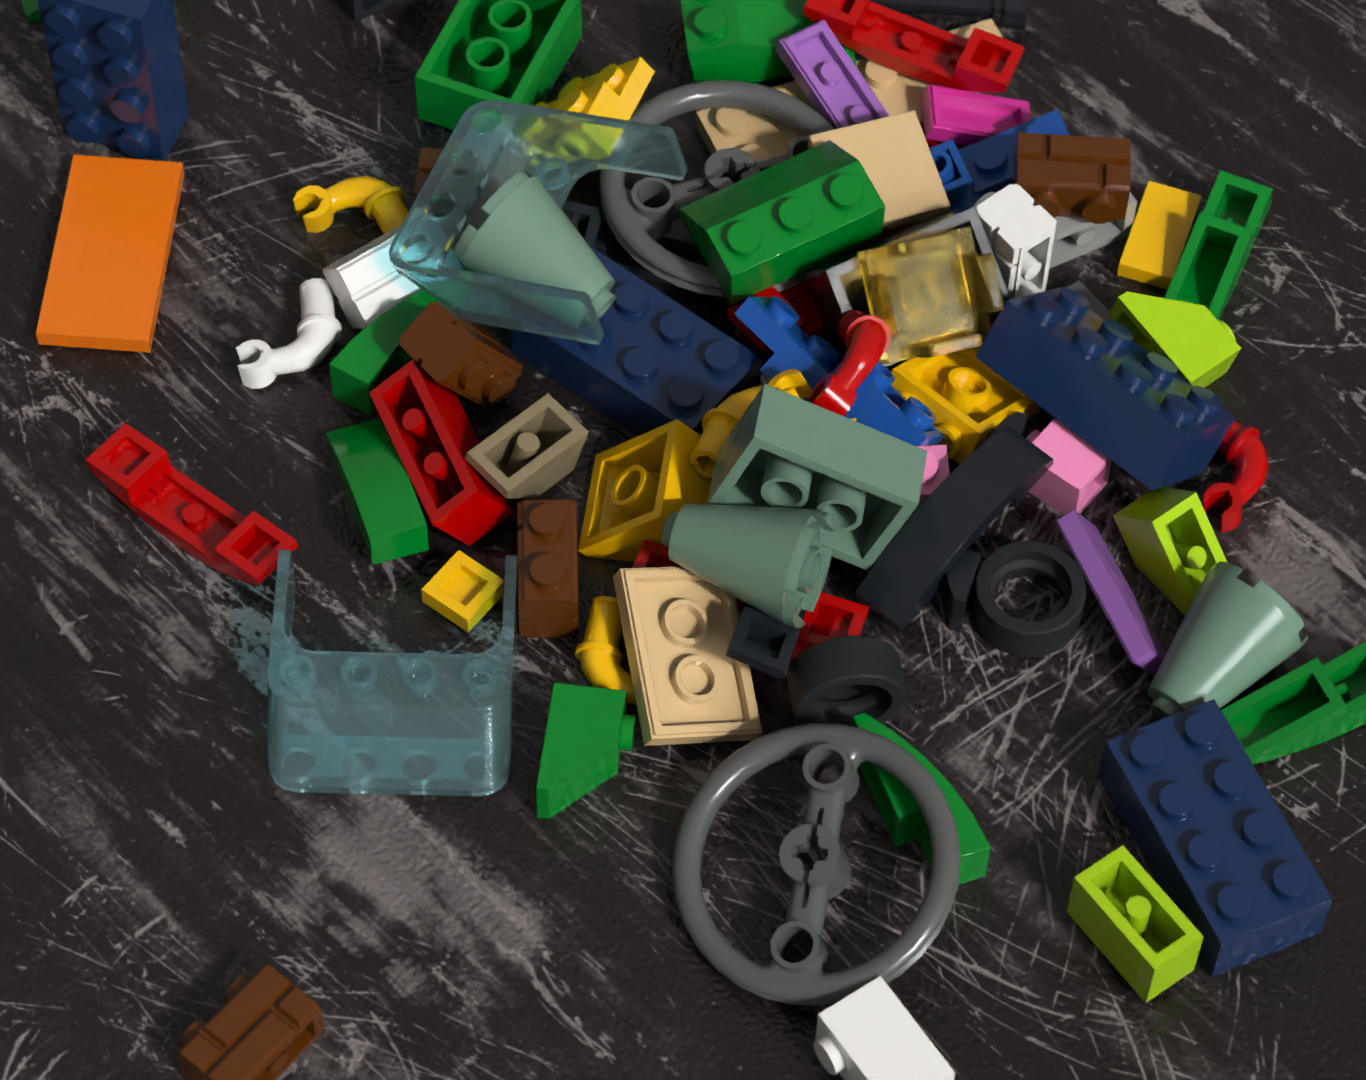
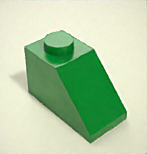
M554 682L536 786L537 818H552L618 774L621 750L632 752L636 731V715L626 714V691Z

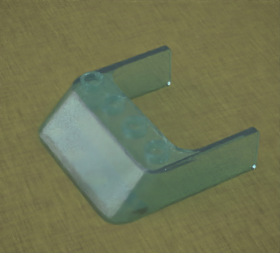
M486 100L476 103L461 116L392 241L389 249L390 261L400 275L471 322L599 345L604 332L590 296L586 292L477 273L462 265L453 256L455 247L469 224L475 229L477 228L479 222L486 214L481 208L507 180L520 171L526 174L528 170L534 176H537L560 208H562L577 180L586 173L597 169H613L683 180L688 169L675 131L668 126L500 100Z
M279 550L268 666V765L270 776L274 782L284 790L306 793L485 796L500 790L508 781L511 771L518 625V555H506L502 631L499 640L494 646L482 653L435 654L311 651L301 649L291 643L296 589L291 550Z

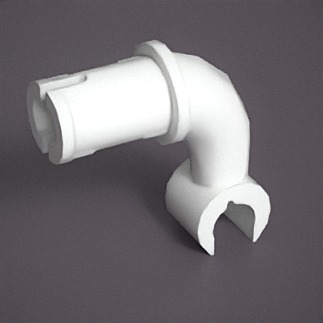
M313 278L301 283L299 287L301 321L297 326V338L286 346L270 348L262 340H248L236 347L241 363L237 366L243 386L251 389L267 387L274 381L276 375L300 372L320 364L332 350L334 343L342 336V325L335 318L333 291L327 280Z

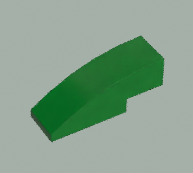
M1220 170L1204 211H1200L1165 295L1166 299L1205 305L1216 319H1220L1269 211L1273 188Z
M469 270L439 281L406 298L376 318L357 334L329 364L333 397L372 416L377 409L369 392L413 359L399 345L400 336L430 302L438 301L473 321L482 309L481 274Z
M381 418L326 432V442L357 531H361L372 565L429 550L426 520L407 471Z
M1366 641L1323 665L1318 658H1315L1221 710L1253 765L1305 750L1366 724Z
M866 713L853 716V727L863 728L888 738L911 753L931 773L945 795L958 832L961 853L958 885L986 876L991 846L974 815L949 781L924 755L893 730ZM868 761L860 763L859 768L894 846L918 840L931 869L932 849L929 829L922 810L912 794L896 777L880 766Z

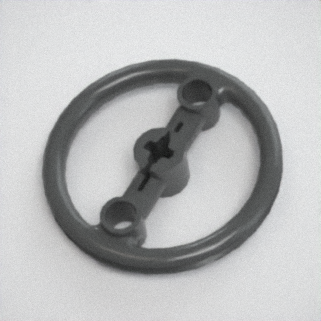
M708 80L685 84L662 92L642 103L634 110L613 151L603 156L600 174V194L607 223L622 247L635 261L654 275L687 290L700 294L725 297L709 267L688 261L668 251L653 239L661 238L671 230L673 220L681 218L679 208L809 150L807 145L809 135L834 130L835 128L821 114L804 102L780 90L756 83L736 80ZM706 108L751 110L771 116L791 126L803 135L794 139L789 144L786 155L757 162L752 155L744 150L735 148L721 149L714 152L707 159L703 177L673 185L663 178L645 177L637 181L632 190L625 187L627 164L632 152L641 140L655 127L672 117L689 111ZM802 272L773 287L780 292L806 281V278Z
M810 723L783 728L753 740L733 752L709 774L695 792L682 817L677 833L672 864L674 895L685 928L696 947L718 972L739 987L766 999L793 1005H824L842 1000L879 976L886 983H889L904 973L925 953L940 933L952 908L959 883L961 853L957 826L948 801L931 773L911 753L892 740L863 728L843 724ZM806 755L803 761V775L810 787L804 821L802 825L792 829L784 837L779 849L780 863L792 883L785 924L781 925L774 932L770 941V951L773 956L771 962L768 965L762 966L751 961L736 950L719 932L712 920L702 890V852L708 831L717 813L738 787L751 776L771 764L790 757ZM868 761L880 766L896 777L912 794L922 810L929 829L932 849L931 874L925 896L915 916L892 943L883 951L861 964L842 971L826 974L824 971L828 964V951L821 938L828 900L838 896L847 887L851 877V863L839 842L845 803L854 797L859 787L857 768L860 763ZM836 765L845 767L842 776L838 780L829 784L818 782L820 774L826 768ZM823 853V855L826 858V861H817L818 855ZM805 864H814L813 870L808 872ZM801 941L813 943L812 951L806 959L795 963L786 961L787 953L794 944Z

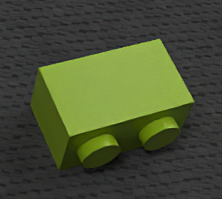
M1123 845L1074 877L1067 913L1145 1003L1194 971L1204 936Z

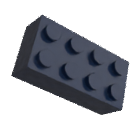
M38 0L63 133L71 135L84 143L94 142L121 150L131 157H145L151 160L165 161L190 116L173 0Z
M591 246L590 248L615 280L610 291L616 298L598 321L592 322L587 318L582 323L576 324L528 298H525L511 312L512 353L636 436H640L676 419L701 435L703 432L702 418L708 410L716 408L732 394L760 386L762 362L760 356Z
M1060 287L1006 301L975 356L977 359L1151 491L1203 474L1236 420L1235 416L1221 407L1223 402L1215 393L1204 387L1191 385L1177 374L1178 369L1173 362L1160 354L1148 353L1132 341L1133 334L1126 327L1115 321L1102 319L1088 308L1090 305L1088 300L1072 289Z
M1215 699L1105 742L1098 778L1160 888L1204 936L1198 955L1211 978L1321 933L1333 899Z

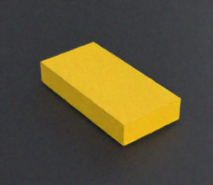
M1148 181L1119 262L1117 275L1168 290L1189 239L1202 195Z

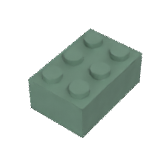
M764 384L717 452L707 504L820 509L821 511L831 513L835 520V532L824 529L822 545L833 548V557L868 571L919 505L927 451Z

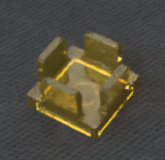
M970 226L857 252L870 315L881 318L888 325L891 334L890 345L880 358V363L892 364L913 358H930L981 346L992 327L989 313L1004 309L994 256L992 253H976Z

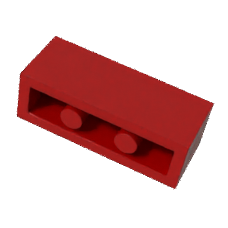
M412 359L369 392L433 526L471 546L514 514L508 498H505L465 460L467 452L480 442L454 391L437 383L421 367L419 362Z

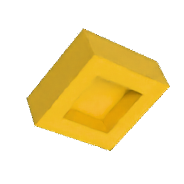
M458 550L421 589L422 602L469 633L505 594V580Z

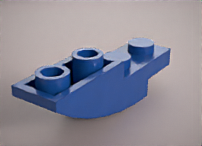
M1058 109L959 150L953 139L929 148L951 205L950 209L974 206L983 195L989 192L997 193L1007 185L1013 184V164L1018 132L1070 135Z
M777 296L772 298L748 297L734 313L774 352L760 369L770 380L785 370L796 369L801 372L813 390L826 374L834 373L840 364L836 362L840 358L838 352L817 335L810 337L796 324L799 320V315L781 298ZM878 362L857 388L856 400L845 417L857 418L856 422L914 446L937 445L944 435L933 425L936 421L933 412L914 397L910 396L906 399L892 385L895 381L894 375L882 363ZM802 398L803 400L810 402L808 398Z

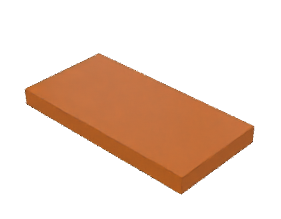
M73 154L36 330L39 345L151 353L185 175L183 162Z

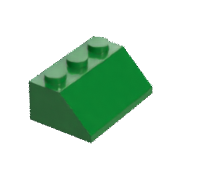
M829 140L679 208V214L729 304L732 305L881 237L885 205L860 161Z

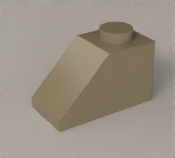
M547 393L468 451L465 460L505 498L536 499L574 470L589 431Z

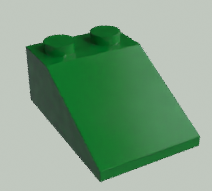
M681 0L687 51L694 82L736 80L755 83L792 76L775 49L779 40L815 24L803 13L807 0ZM840 43L856 65L854 51Z

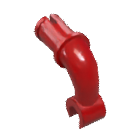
M857 310L846 313L838 324V333L844 340L847 348L841 364L834 373L826 374L816 384L808 397L811 403L843 416L847 414L857 397V388L873 370L881 356L887 351L891 339L889 327L881 318L875 315L864 314Z
M1234 421L1217 449L1226 456V464L1230 467H1235L1233 478L1229 483L1213 484L1207 488L1203 496V508L1207 517L1214 509L1228 507L1221 515V533L1232 531L1238 527L1242 520V506L1264 484L1269 469L1267 451L1259 439V430L1253 426L1246 428L1237 421Z

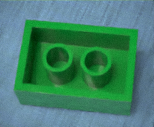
M459 0L415 75L418 119L515 151L513 146L523 130L521 126L523 117L534 105L546 101L582 36V0Z

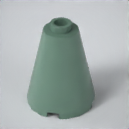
M528 170L526 174L523 171L516 173L487 200L481 208L486 214L479 222L477 228L475 229L469 224L455 247L453 256L462 265L576 324L582 323L587 318L592 322L598 321L616 298L610 291L615 282L614 278L538 177Z
M686 503L682 506L679 513L671 512L662 533V545L668 547L669 559L672 562L782 624L794 628H802L805 622L798 616L801 609L813 612L825 584L833 548L822 545L824 529L835 532V520L833 514L821 511L820 509Z
M1222 561L1214 564L1206 573L1148 688V694L1153 700L1150 705L1151 711L1161 720L1215 699L1219 708H1222L1301 649L1308 640V635H1298L1305 626L1301 617L1284 598L1259 579L1251 587L1238 579V575L1244 569Z

